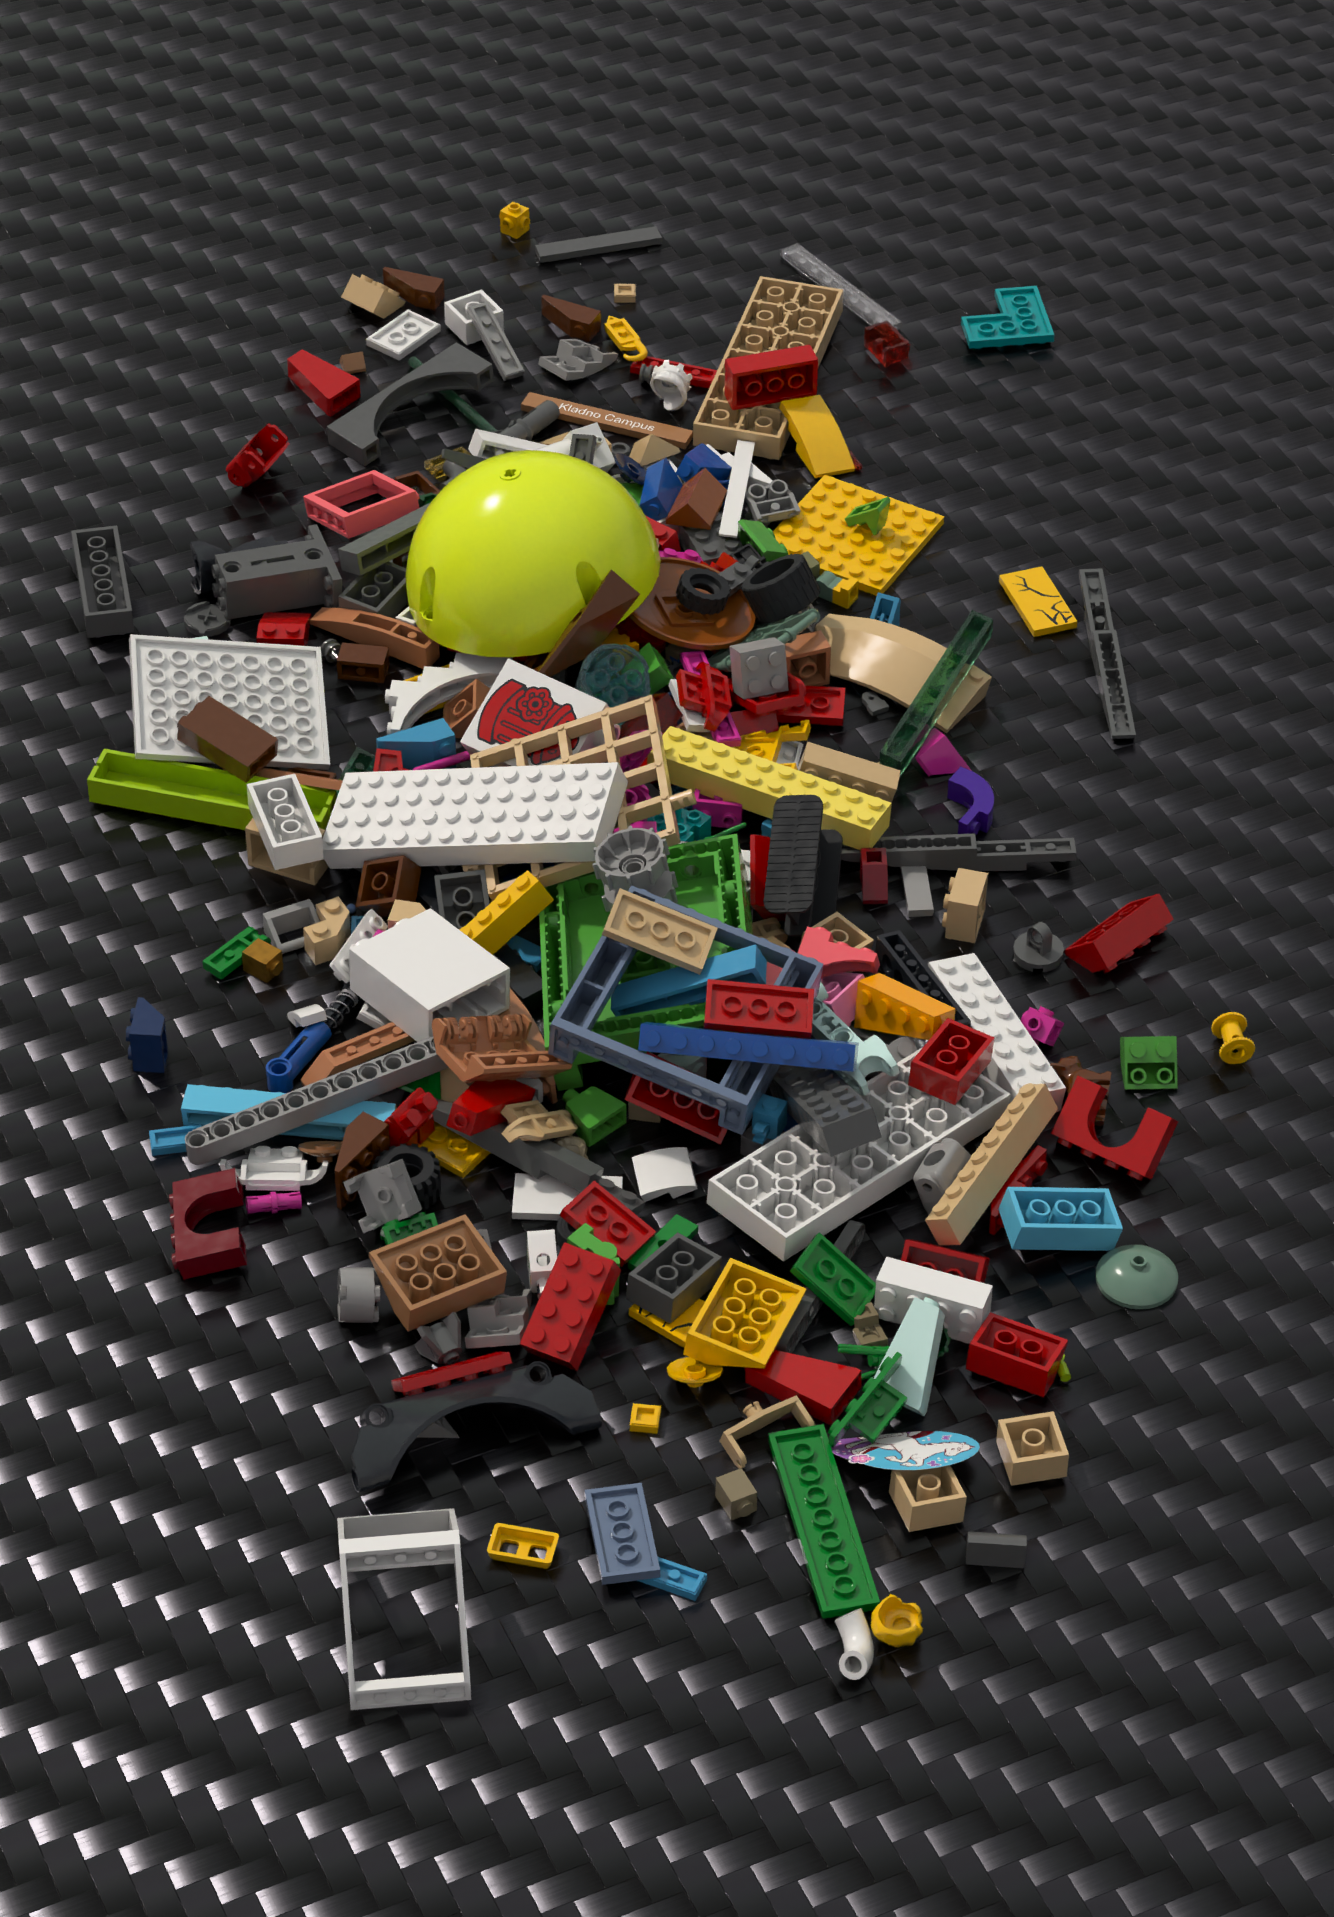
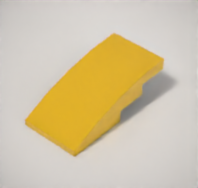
M820 395L781 401L779 409L788 420L787 429L797 442L795 450L814 478L854 472L855 467L842 433Z

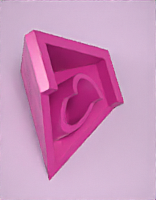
M936 728L931 730L915 757L928 776L955 773L960 766L971 770L948 738Z

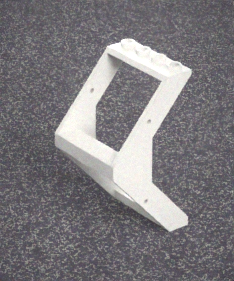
M454 1508L337 1518L351 1710L471 1700L461 1548ZM454 1563L463 1672L355 1682L347 1572Z

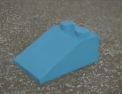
M444 718L376 738L377 748L401 751L403 768L413 770L415 767L456 754L455 734ZM456 765L444 769H455Z

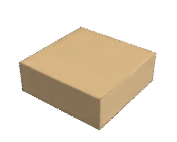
M614 284V303H636V284Z

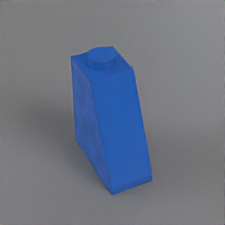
M701 443L685 454L676 474L683 481L687 482L706 468L717 480H727L732 467L704 443Z
M667 458L647 468L640 500V507L645 515L655 521L668 516L683 486Z

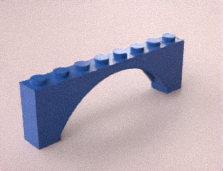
M645 1022L640 1025L638 1051L854 1072L857 1067L859 1043L755 1035Z

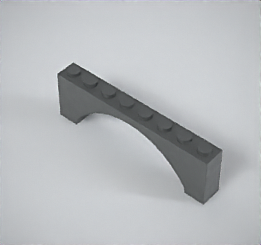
M456 342L328 425L329 444L361 465L366 466L381 456L379 438H377L378 430L385 418L394 409L410 399L435 391L475 389L479 392L494 382L492 363Z

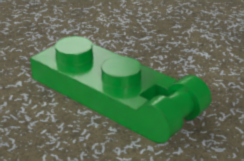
M247 927L202 961L203 969L222 980L243 964L242 951L258 938L271 944V939L264 934L259 935L258 931L253 927Z

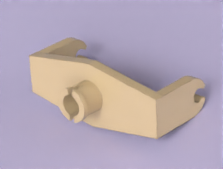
M797 1395L766 1409H762L760 1403L755 1401L753 1402L754 1406L749 1404L743 1410L747 1419L723 1432L720 1443L737 1468L746 1467L747 1460L735 1440L760 1430L792 1412L802 1428L815 1426L813 1419Z

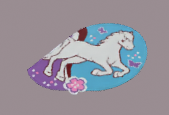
M915 1431L880 1435L873 1444L864 1437L840 1439L834 1448L831 1447L835 1455L849 1459V1463H859L891 1470H924L962 1462L975 1455L979 1451L980 1445L973 1438L962 1434L942 1431Z

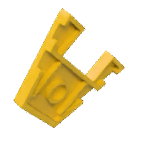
M800 721V726L789 728L788 724L779 727L778 731L767 734L765 730L742 735L740 736L741 746L732 748L776 762L782 742L805 741L808 739L811 730L810 721ZM796 763L781 764L797 770Z

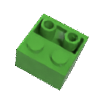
M1176 1036L1120 1037V1060L1124 1089H1178Z

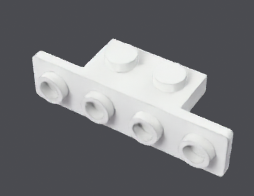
M373 909L367 911L330 963V967L334 971L333 974L339 981L343 980L345 983L350 981L349 949L362 939L372 938L378 929L384 931L388 928V925Z

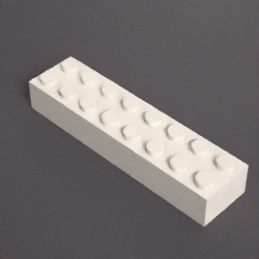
M975 953L928 962V967L971 1020L970 1027L995 1037L991 1062L984 1069L983 1074L1011 1094L1009 1104L1022 1086L1029 1083L1046 1084L1058 1107L1056 1112L1061 1111L1066 1091L1065 1085L1052 1066H1050V1063Z

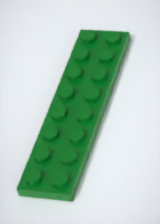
M824 1424L768 1433L769 1446L822 1619L843 1616L860 1608L863 1612L874 1610L880 1603V1599Z

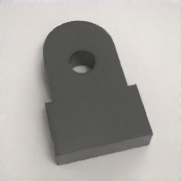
M871 691L863 693L862 703L867 707V711L872 716L889 711V705L884 700H881L876 693Z

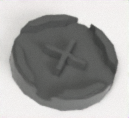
M207 601L196 603L187 609L184 616L186 629L192 634L202 637L221 634L228 629L231 623V619L227 620L224 611H220L217 602L216 605L210 604Z

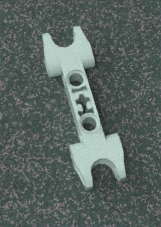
M820 982L819 993L813 1003L812 1035L818 1040L859 1043L856 1070L854 1072L833 1071L854 1091L865 1096L870 1092L868 1083L865 1080L868 1074L882 1071L889 1076H895L900 1073L898 1065L885 1043L878 1036L872 1035L865 1041H862L822 1002L828 998V993Z

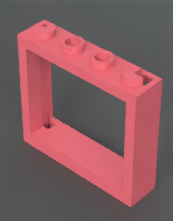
M376 470L303 496L307 516L310 519L348 539L387 525L420 508L418 503L420 497L416 490ZM376 493L387 498L350 513L338 508Z

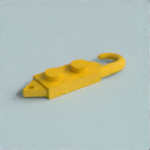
M608 316L607 323H604L605 332L620 351L637 350L640 353L636 356L624 354L623 357L631 362L644 360L648 355L647 348L624 318L618 319Z

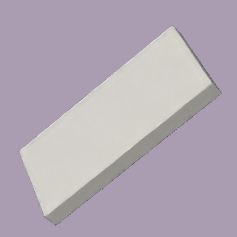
M515 1173L512 1219L559 1220L562 1209L581 1192L549 1174L537 1179L530 1174ZM601 1177L613 1181L616 1186L622 1189L623 1177Z

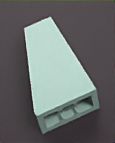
M914 1297L881 1364L888 1356L892 1358L896 1352L902 1354L901 1365L886 1383L907 1397V1402L903 1407L925 1416L945 1314L939 1308L940 1304L927 1297L924 1300ZM878 1368V1370H877V1372H876V1374H875V1376H874V1379H875V1378L879 1375V1373L881 1372V1371L879 1370V1368Z

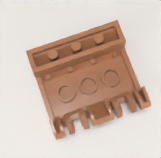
M525 1014L505 1015L502 1018L503 1021H501L498 1015L461 1017L459 1023H457L454 1017L435 1018L432 1021L436 1054L462 1082L516 1080L520 1078L538 1079L539 1077H551L572 1068L571 1063L549 1055L548 1050L537 1051L527 1041L532 1021Z

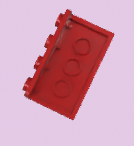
M787 672L789 691L742 699L733 692L732 678H728L731 700L752 711L757 716L768 715L770 711L774 710L788 711L792 709V706L805 704L804 695L806 694V687L801 679Z

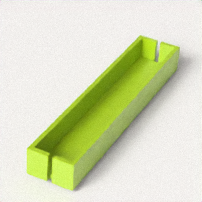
M103 749L96 762L97 766L93 767L87 778L89 802L245 830V827L253 818L248 807L247 784L270 778L254 776L245 783L226 770L176 761L135 759V754ZM300 784L318 828L326 830L337 799V791Z

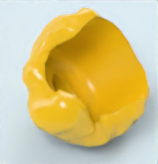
M890 1594L872 1612L871 1629L873 1635L880 1642H884L889 1646H912L923 1632L921 1626L922 1613L916 1603H902L901 1598Z

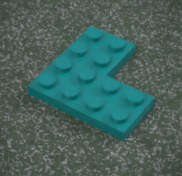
M1037 286L995 289V299L1001 314L961 317V326L969 349L1054 342V332Z

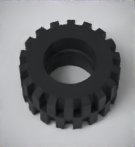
M403 1143L397 1147L395 1145L389 1147L388 1151L383 1150L380 1152V1156H377L374 1160L375 1164H373L372 1170L403 1159L422 1210L428 1209L429 1204H435L437 1197L440 1196L441 1178L439 1160L435 1158V1154L432 1151L428 1152V1148L424 1146L418 1147L417 1144L406 1145V1143Z

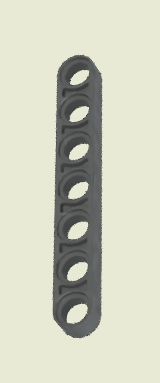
M850 1220L834 1244L850 1260L863 1240L865 1224ZM808 1287L775 1350L792 1353L824 1302Z

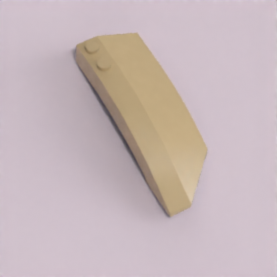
M828 614L815 625V631L821 630L831 646V676L851 681L887 696L945 733L952 729L987 694L992 676L953 651L915 632L871 618Z

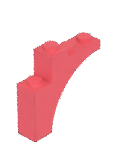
M807 926L798 950V954L814 958L824 964L821 979L833 974L851 971L877 974L880 966L878 955L873 950L850 947V945L844 942L834 943L832 933L823 927L812 928ZM767 962L766 985H774L783 968Z

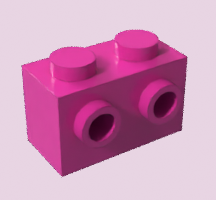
M695 789L696 804L693 805V810L696 809L711 816L712 827L731 828L742 823L744 809H742L741 804L723 801V798L715 795L713 799L700 794V790Z

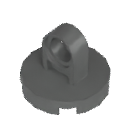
M1038 922L1015 940L1013 946L1014 961L1028 971L1033 972V968H1043V972L1051 971L1062 963L1064 954L1063 943L1057 936L1052 934L1050 928L1045 923Z

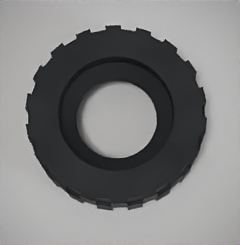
M690 568L685 570L680 577L676 589V597L681 604L693 612L713 615L724 610L731 588L728 581L716 572L709 569ZM695 588L706 590L711 594L702 593Z

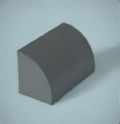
M968 1531L966 1564L1025 1568L1027 1535Z

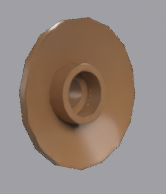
M305 1142L298 1145V1150L312 1156H317V1162L323 1163V1160L333 1162V1156L339 1155L342 1142Z

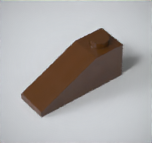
M388 267L383 268L384 285L400 293L399 297L416 307L436 310L445 297L444 279Z
M542 295V315L570 337L590 342L600 331V310Z

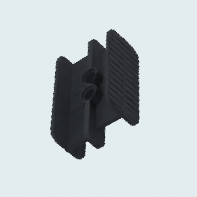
M786 795L780 797L775 802L773 809L763 902L768 912L786 914L784 932L788 937L793 938L802 937L807 926L812 927L836 912L843 838L836 830H821L823 802L820 797L816 795Z

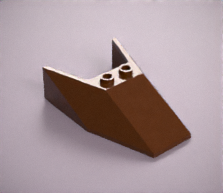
M610 570L587 606L582 608L569 623L552 651L528 656L524 666L551 677L579 661L584 662L590 655L595 656L602 649L604 640L640 594L613 570Z

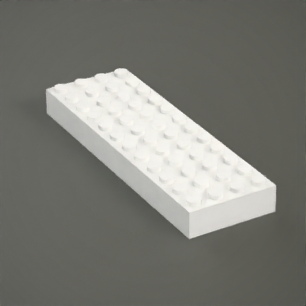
M618 762L345 773L323 836L324 860L330 869L363 868L364 861L402 855L419 866L595 861L593 848L598 847L607 838L608 833L613 834L628 780Z
M920 1048L897 1063L900 1073L895 1076H889L884 1072L867 1081L870 1092L865 1096L860 1095L874 1110L881 1138L831 1157L798 1124L709 1179L707 1204L784 1262L807 1247L813 1237L819 1232L823 1236L913 1179L915 1172L932 1145L941 1143L945 1138H952L964 1146L994 1127L995 1122L1007 1109L1011 1094L983 1074H980L956 1105L909 1086L911 1061L922 1049Z

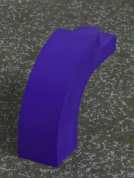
M960 766L948 781L947 795L948 799L958 802L969 809L959 820L958 834L975 833L976 836L979 830L987 833L993 821V790L980 775Z

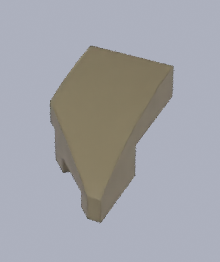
M869 1302L865 1305V1311L862 1315H857L854 1318L855 1328L853 1329V1337L857 1345L888 1346V1338L879 1324V1314L872 1302Z

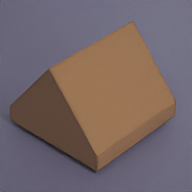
M363 351L341 355L339 361L343 371L349 374L366 371Z

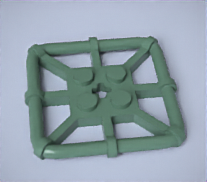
M812 608L777 622L760 623L757 625L754 623L752 632L741 643L775 637L784 644L791 643L799 633L811 624L819 621L820 613ZM730 647L720 649L707 659L710 667L716 668L720 672H731Z

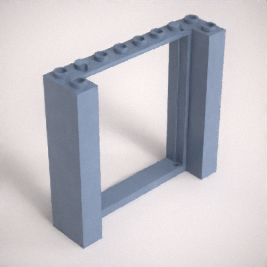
M632 885L629 888L628 892L717 927L718 929L713 939L737 950L756 944L767 962L783 968L774 985L814 989V1001L817 998L823 963L818 962L814 958L798 954L790 948L771 943L765 938L749 934L741 928L727 925L716 918L705 916L694 909L683 907L670 899L656 896L645 889H639ZM602 935L551 1022L548 1054L571 1064L579 1052L587 1054L720 1110L718 1125L743 1135L753 1117L754 1108L761 1096L766 1093L780 1065L732 1060L723 1079L718 1084L591 1031L638 950Z

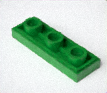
M676 1214L628 1261V1269L633 1271L677 1232L691 1240L698 1233V1225Z

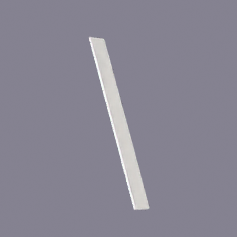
M737 440L719 536L737 538L738 521L741 519L755 442Z

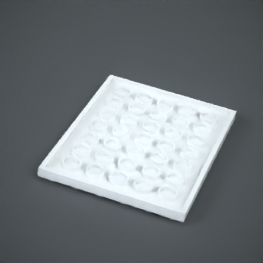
M130 634L129 649L135 759L214 763L177 739V724L180 718L187 716L198 702H202L208 696H211L278 739L277 756L266 765L267 767H300L329 770L330 756L321 647Z

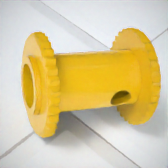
M1228 1012L1218 1016L1211 1027L1213 1034L1217 1038L1223 1039L1224 1044L1220 1047L1219 1056L1227 1064L1243 1063L1249 1060L1255 1052L1254 1042L1250 1038H1245L1242 1033L1247 1027V1020L1244 1015L1237 1012Z

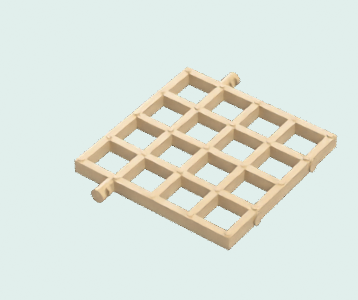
M652 694L612 708L607 707L603 711L519 739L514 738L510 742L470 755L472 768L489 767L516 758L517 766H529L528 753L559 743L561 759L543 765L604 763L607 761L608 763L618 762L620 765L619 757L652 747L654 763L623 773L628 780L626 790L658 780L660 796L627 806L626 795L624 794L614 829L619 828V831L628 829L631 823L664 813L666 829L656 832V834L661 839H666L668 847L681 843L675 810L696 804V798L692 789L672 795L658 710ZM647 714L649 730L616 740L614 725ZM603 729L605 744L573 754L570 739ZM596 861L565 862L544 869L543 863H530L531 874L545 888L594 872L592 864ZM506 864L462 865L464 872L485 869L488 895L492 901L516 880L513 879L499 884L497 867Z

